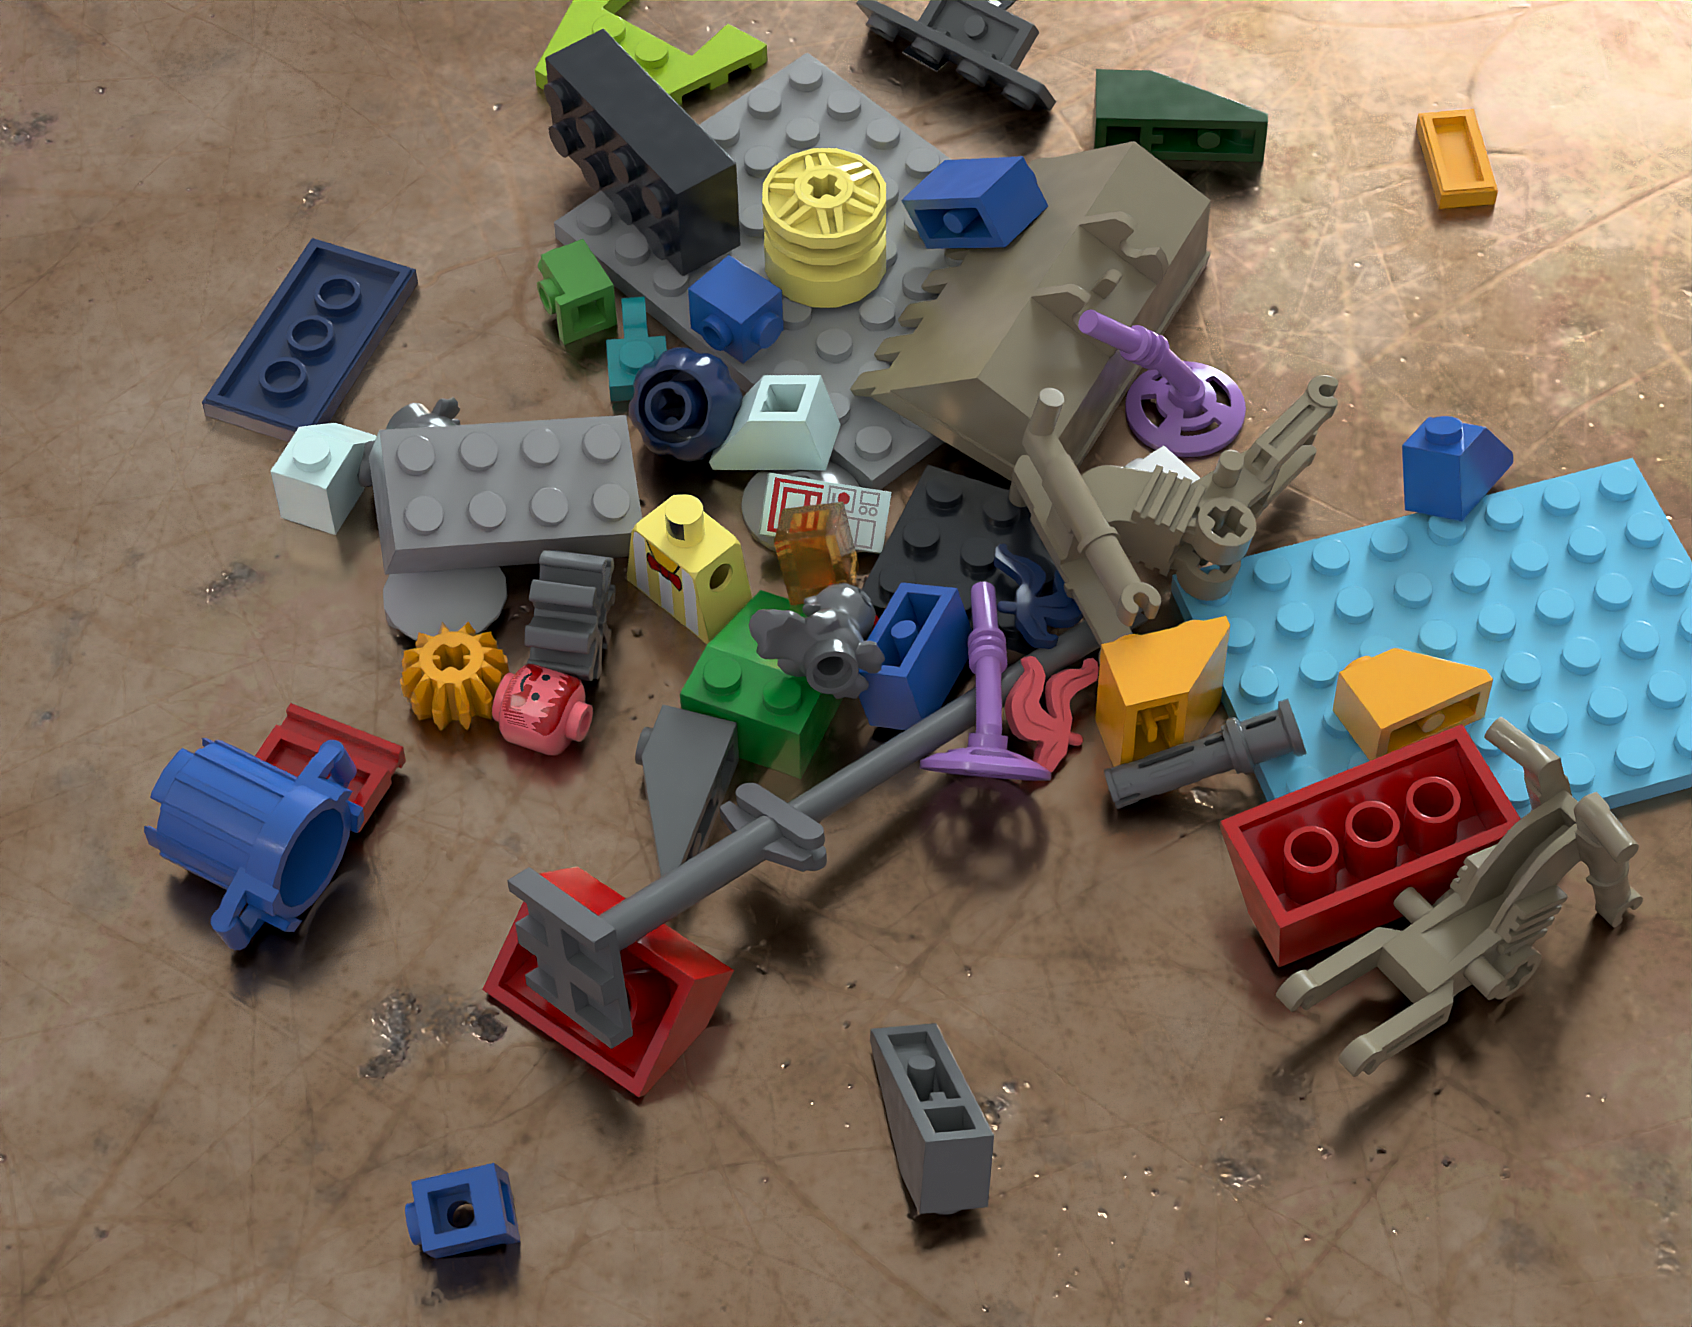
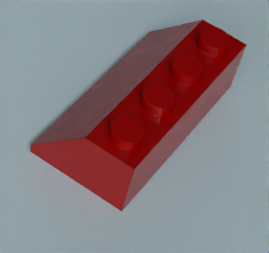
M1460 724L1220 821V829L1248 913L1279 968L1403 917L1393 904L1398 895L1409 887H1413L1431 905L1434 904L1446 891L1451 889L1450 885L1453 879L1458 878L1456 874L1460 867L1465 866L1463 862L1466 857L1498 844L1503 836L1521 818L1463 724Z

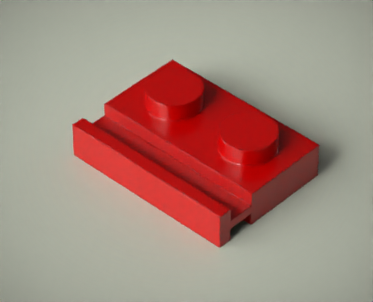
M290 703L286 709L287 717L280 726L275 725L255 754V757L298 777L311 759L318 753L320 746L324 742L337 740L342 743L357 769V773L350 781L347 789L353 791L348 800L364 808V822L358 831L360 833L392 784L391 777L397 767L402 769L406 762L403 746Z

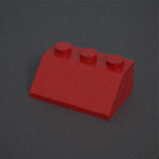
M578 866L538 873L597 916L626 899ZM523 901L482 990L637 1097L646 1095L706 1029L734 970L665 924L621 950L620 957L633 1036L611 1049L527 986L525 975L537 968L538 962L537 957L521 946L518 941L515 923L529 915L527 904Z

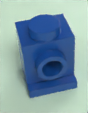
M486 1164L411 1182L414 1202L407 1203L405 1206L408 1232L412 1243L415 1246L422 1244L423 1252L437 1259L503 1243L508 1245L521 1242L509 1174L497 1164ZM471 1204L475 1215L473 1222L466 1228H456L453 1223L455 1210L461 1205Z

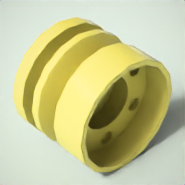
M812 148L792 154L775 165L765 179L762 191L763 229L765 231V272L771 283L782 289V294L790 301L810 307L837 308L860 301L878 287L886 273V183L879 170L862 156L838 148Z

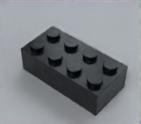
M604 28L545 57L548 84L544 85V93L551 107L552 126L549 127V136L553 146L562 157L566 158L569 156L581 168L585 180L593 190H601L613 202L617 214L625 224L635 225L646 237L650 249L660 260L667 259L682 276H685L741 246L736 162Z

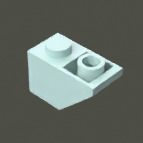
M763 375L743 397L741 407L735 417L728 437L719 448L713 450L709 461L712 469L826 471L841 424L821 375Z

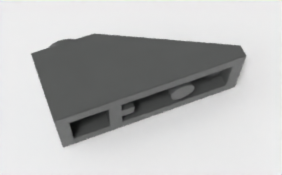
M662 705L654 727H644L637 743L635 762L643 766L645 794L659 878L704 850L720 810L719 807L722 805L739 762L737 722Z
M937 1023L871 1029L870 1044L900 1172L919 1214H953L960 1210L988 1207L994 1134Z

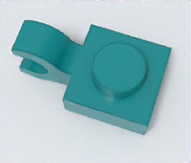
M645 296L621 298L624 339L606 340L611 401L631 400L634 392L633 381L637 372L645 364L655 361L664 351H667L666 336L648 337Z

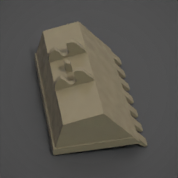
M1135 141L1053 158L1045 157L1032 160L1028 166L1036 176L1037 184L1048 207L1006 247L947 248L944 252L947 259L949 257L954 260H963L960 266L930 272L921 288L928 291V293L940 295L936 300L912 303L905 308L898 318V322L902 327H914L916 330L913 334L889 337L883 340L874 355L879 361L893 362L888 369L861 373L850 388L853 395L873 397L877 402L1012 481L1011 476L1018 458L1022 455H1028L1022 445V440L1039 394L1045 388H1054L1064 396V403L1054 432L1066 453L1070 455L1077 469H1079L1142 369L1141 366L1124 359L1119 349L1082 333L1078 326L1081 315L1087 310H1094L1128 327L1140 325L1163 336L1206 268L1211 254L1206 251L1211 200Z

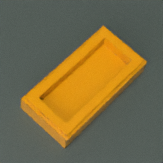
M1474 109L1418 113L1416 130L1438 208L1446 209L1495 204L1498 189Z

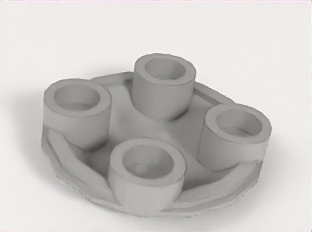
M499 566L390 574L383 588L384 611L388 624L413 640H417L418 632L433 637L438 635L442 622L451 631H459L469 621L473 629H475L476 635L481 634L499 618L508 596L506 577Z

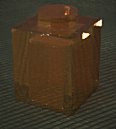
M844 502L783 509L774 544L790 605L805 604V598L816 596L832 584L847 583L854 586L859 562Z

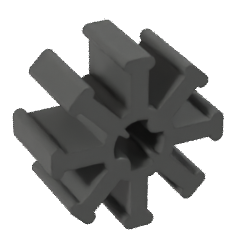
M543 550L539 558L540 578L539 580H532L529 601L533 602L535 610L530 624L525 627L524 645L531 647L527 664L546 667L577 677L580 680H598L602 671V649L608 648L611 637V629L608 628L606 621L611 606L615 604L616 585L610 584L612 572L614 571L613 558Z

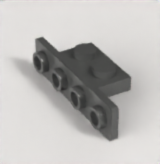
M858 0L856 2L857 6L868 18L865 25L882 38L893 42L898 35L912 42L910 48L915 53L935 64H939L941 59L945 58L958 65L956 68L957 73L968 81L981 87H985L987 81H990L1004 88L1002 95L1026 110H1031L1034 104L1048 111H1051L1054 107L1056 100L1044 84L1017 71L1040 33L1033 23L986 0H930L918 21L876 0Z

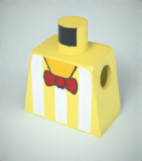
M686 494L673 495L636 523L632 529L627 580L706 644L752 599L741 544L733 534L703 511V505L696 497Z

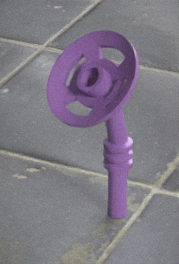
M1087 310L1081 315L1078 326L1082 333L1119 349L1124 359L1148 369L1133 382L1127 393L1125 403V415L1128 425L1140 441L1154 450L1164 445L1176 457H1199L1223 449L1238 436L1244 424L1246 407L1241 390L1230 377L1209 365L1182 361L1169 349L1168 341L1164 336L1156 334L1143 326L1135 325L1128 327L1094 310ZM1163 376V378H1161L1159 381H1155L1157 378ZM1214 380L1225 390L1231 407L1216 402V393L1208 382ZM1156 398L1157 409L1165 418L1159 427L1155 426L1146 417L1142 409L1141 400ZM1214 421L1219 425V427L1204 434L1194 436L1180 435L1181 431L1200 430L1211 425Z
M988 582L976 583L970 590L973 631L967 638L969 668L976 675V733H969L968 747L950 749L946 753L933 754L920 760L919 768L934 772L979 777L1050 781L1051 772L1045 767L1025 756L1007 750L1008 736H1002L1001 673L1007 667L1006 638L1003 631L998 629L995 587Z

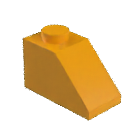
M1392 648L1374 657H1360L1339 672L1332 710L1369 761L1460 724L1466 726L1484 718L1493 678L1485 669L1399 648Z

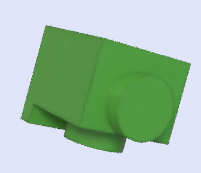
M584 239L552 249L541 255L538 269L543 276V280L537 282L538 293L548 314H557L559 338L564 345L617 325L614 285Z

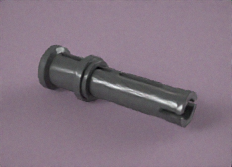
M1288 698L1278 701L1277 709L1243 721H1239L1235 716L1225 719L1226 723L1220 725L1221 731L1206 735V737L1144 756V758L1104 769L1107 785L1116 808L1121 809L1124 806L1139 802V800L1160 795L1234 769L1237 774L1244 773V775L1254 772L1256 764L1292 752L1297 757L1306 755L1307 751Z

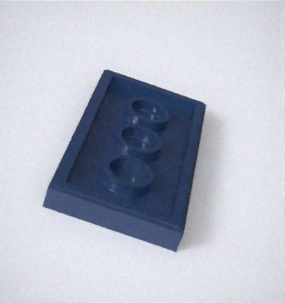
M312 238L203 399L202 405L205 416L286 442H290L299 427L328 424L417 286L416 269Z

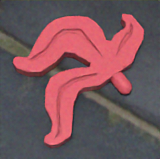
M1026 656L1021 659L1024 673L1019 677L1006 697L1005 714L1012 733L1021 740L1037 742L1038 745L1034 750L1033 761L1039 763L1051 773L1067 754L1068 744L1080 746L1083 743V737L1080 734L1071 732L1073 718L1070 710V699L1078 691L1097 681L1099 666L1094 658L1085 659L1080 669H1065L1049 678L1045 685L1048 713L1042 709L1039 703L1046 675L1036 657Z

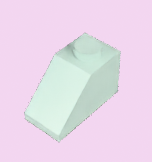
M338 423L299 427L271 470L281 518L336 535L365 487L360 486L357 474L363 457L365 443L375 441L377 436Z

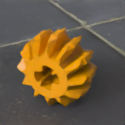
M468 621L459 631H451L442 622L438 635L434 637L418 632L417 641L415 642L416 648L404 650V657L402 659L403 672L402 678H400L403 696L407 697V702L411 703L412 710L418 719L423 720L433 717L434 723L437 724L441 731L452 720H459V723L467 731L472 720L471 717L475 715L491 720L496 691L504 676L509 673L507 656L503 655V650L498 649L497 641L493 638L491 631L476 635L475 629H473Z

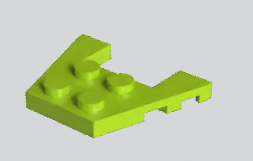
M573 0L535 68L536 86L544 90V85L548 84L545 57L604 28L681 105L683 95L701 86L712 90L728 82V73L747 65L753 70L762 66L768 61L767 44L727 24L695 54L688 55L614 15L630 0Z

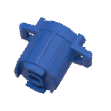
M201 738L202 746L205 747L199 748L195 754L184 748L179 750L163 769L155 784L150 798L161 803V811L157 829L151 826H144V833L148 844L160 850L159 855L162 858L227 890L219 909L211 917V925L230 949L241 950L245 948L264 922L285 932H294L302 922V920L296 917L315 903L330 883L342 860L350 830L358 833L363 824L364 808L348 800L353 791L347 788L350 781L355 777L357 769L342 743L337 740L324 742L320 746L318 753L311 759L301 774L296 777L221 740H215L214 742L208 738ZM246 903H248V906L242 913L241 917H239V914L241 913L242 909L244 908Z

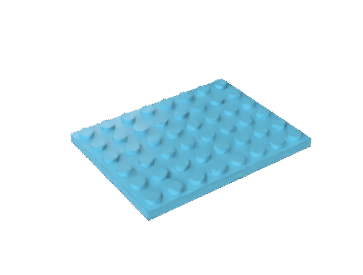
M1633 458L1485 495L1463 521L1415 513L1243 557L1241 559V567L1231 590L1221 599L1205 601L1192 597L1180 586L1177 575H1172L1171 592L1185 622L1190 620L1205 621L1227 616L1230 623L1221 701L1229 718L1235 716L1239 721H1243L1277 709L1278 701L1288 698L1307 754L1297 757L1292 752L1255 765L1254 773L1267 802L1369 761L1332 710L1338 675L1352 661L1363 656L1374 657L1392 648H1399L1487 670L1493 678L1485 717L1464 727L1520 818H1523L1532 809L1524 781L1523 767L1484 738L1488 728L1499 717H1503L1535 742L1548 747L1561 758L1563 771L1568 777L1572 796L1578 802L1584 796L1597 792L1606 801L1610 809L1692 787V561ZM1215 564L1199 569L1208 575L1211 570H1219L1220 567Z

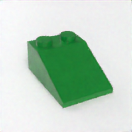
M760 590L706 645L680 692L681 709L737 722L739 758L801 779L843 698L836 699L833 694H824L814 690L809 685L806 676L794 677L785 674L777 666L778 659H763L756 653L758 644L751 636L748 624L751 616L758 610H790L807 618L802 610L805 604Z

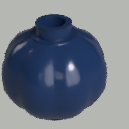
M676 347L664 351L658 359L645 364L637 372L633 381V397L629 402V417L632 425L639 430L644 445L652 453L658 456L674 457L681 462H698L707 458L713 450L719 448L724 443L741 407L743 395L739 385L730 376L728 366L720 358L710 353H696L689 348Z

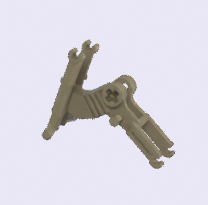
M1319 375L1312 378L1305 392L1255 440L1249 449L1241 454L1235 450H1225L1221 453L1215 470L1192 483L1193 480L1185 476L1183 479L1177 478L1178 473L1169 470L1168 473L1162 471L1163 466L1158 464L1153 472L1114 465H1103L1091 468L1081 475L1054 432L1064 403V396L1054 388H1045L1040 392L1022 440V445L1028 455L1020 456L1016 462L1011 476L1012 482L1008 497L1013 505L1028 507L1032 514L1030 521L1065 582L1064 590L1067 596L1075 600L1100 647L1101 644L1113 642L1122 636L1133 634L1129 627L1133 625L1139 607L1143 609L1144 615L1148 619H1154L1161 605L1159 592L1153 586L1141 582L1126 554L1131 556L1130 560L1135 563H1139V561L1144 562V567L1151 570L1154 567L1160 569L1159 573L1166 577L1170 569L1177 570L1176 575L1180 586L1186 593L1197 599L1213 601L1221 599L1229 593L1241 567V559L1246 555L1256 531V519L1306 467L1311 466L1315 458L1317 449L1312 444L1318 433L1317 429L1333 416L1338 405V400L1333 397L1339 384L1336 378L1328 375ZM1211 562L1220 568L1219 570H1211L1207 575L1198 568V565L1204 566ZM1100 649V652H1099V655H1098L1099 664H1100V653H1101V649Z
M1499 717L1486 731L1484 738L1523 767L1524 781L1532 808L1531 812L1521 818L1503 836L1498 844L1466 857L1463 862L1465 866L1460 867L1456 874L1458 878L1453 879L1450 885L1451 889L1446 891L1433 905L1413 887L1402 891L1395 899L1393 905L1411 923L1405 930L1400 931L1377 927L1308 971L1300 970L1280 986L1276 993V997L1291 1012L1296 1011L1300 1006L1307 1011L1323 999L1375 967H1378L1409 998L1413 1005L1369 1033L1359 1036L1342 1051L1338 1061L1353 1077L1358 1076L1362 1071L1370 1075L1381 1063L1446 1023L1453 1005V996L1468 986L1473 985L1488 1000L1506 998L1523 986L1534 974L1542 959L1541 954L1532 946L1533 943L1546 935L1548 931L1546 927L1552 925L1555 920L1553 916L1558 914L1563 907L1560 904L1566 902L1569 897L1557 884L1578 862L1582 861L1588 866L1590 875L1586 877V881L1593 887L1596 900L1594 909L1612 927L1620 925L1623 920L1622 914L1629 907L1632 910H1636L1643 902V897L1630 886L1628 878L1630 870L1629 860L1637 853L1639 849L1638 843L1610 811L1609 805L1597 792L1584 796L1578 802L1572 796L1568 777L1563 771L1561 758L1548 747L1535 742L1503 717Z

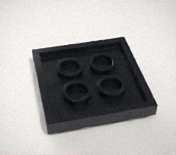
M927 464L862 588L871 598L877 617L880 619L901 582L952 587L958 589L973 631L970 592L973 585L979 582L991 583L996 591V604L1000 601L1015 602L1016 591L1020 586L1014 579L994 566L995 549L999 544L1003 543L1007 545V550L1013 555L1028 558L1041 566L1045 571L1046 581L1039 597L1053 595V577L1057 568L1030 521L1032 514L1028 507L1013 505L1008 497L1009 490ZM997 610L998 629L1003 631L1006 638L1007 664L1012 665L1038 648L1028 644L1021 632L1015 627V615L1000 613ZM1047 625V632L1050 634L1053 627Z

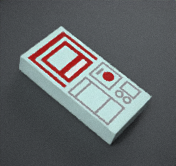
M769 472L767 474L758 535L880 554L884 546L892 492Z

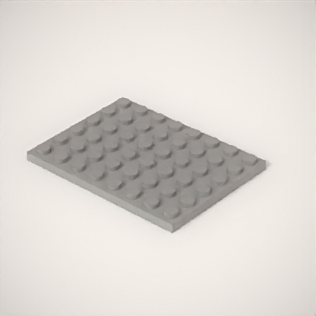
M807 52L699 124L736 162L741 246L682 276L667 259L660 260L655 256L647 243L646 237L634 224L627 225L621 220L613 202L602 191H599L554 222L555 237L564 245L584 239L615 287L629 298L645 296L647 313L696 353H710L720 358L728 366L732 379L744 392L747 393L763 375H821L841 424L829 461L847 470L861 487L881 490L945 442L877 402L873 397L854 396L850 388L861 373L890 368L893 362L879 361L874 353L884 339L914 333L916 328L902 327L898 322V318L909 304L936 300L940 294L928 293V291L921 288L930 272L960 266L963 261L954 260L949 257L947 259L944 254L947 248L927 249L901 201L944 160L952 159ZM812 148H838L862 156L877 167L886 183V273L878 287L860 301L837 308L806 306L790 301L782 294L784 330L774 344L766 349H760L744 364L725 351H717L709 346L701 335L691 329L688 288L728 255L771 282L765 272V231L763 229L762 211L763 183L771 169L788 156Z

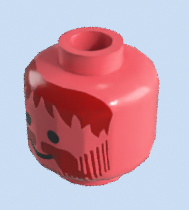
M526 664L515 674L510 672L506 674L499 684L492 706V717L495 721L499 722V729L506 741L554 756L561 754L570 745L572 740L581 742L584 739L593 716V707L585 703V689L580 679L536 664Z

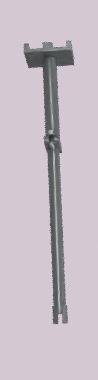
M1139 607L1133 625L1129 627L1131 631L1148 621V618L1141 613L1143 611L1141 607ZM1085 619L1060 634L1057 646L1052 649L1038 648L1026 655L1036 657L1041 663L1046 675L1045 681L1100 647ZM1021 659L1008 666L1001 673L1002 708L1005 707L1006 697L1011 688L1024 673ZM976 687L788 803L756 783L740 785L736 789L737 805L728 801L719 807L720 816L732 834L599 916L530 867L508 879L509 891L524 901L528 907L529 915L515 923L519 944L535 955L538 962V967L525 975L527 986L611 1049L633 1036L620 951L765 860L802 872L806 870L817 871L824 868L828 861L826 848L823 846L825 843L824 829L819 823L975 726Z

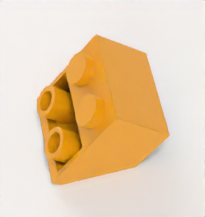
M1227 616L1205 621L1190 620L1174 628L1143 635L1129 634L1113 642L1101 644L1095 721L1113 767L1199 738L1221 702L1230 633V623Z

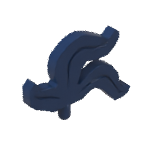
M1005 543L999 544L996 547L994 566L1014 579L1020 586L1016 591L1015 602L1000 601L997 604V610L1000 613L1015 615V627L1032 647L1052 649L1057 646L1059 637L1056 634H1049L1047 632V625L1054 628L1073 627L1083 618L1079 607L1073 598L1067 596L1064 590L1065 582L1058 570L1055 571L1053 577L1054 594L1039 597L1046 581V573L1041 566L1028 558L1013 555L1007 550Z

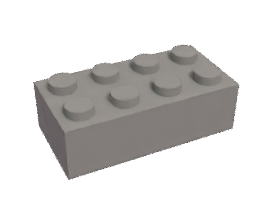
M626 415L379 430L369 455L385 575L538 564L543 550H556L610 558L629 557L632 529L642 519Z

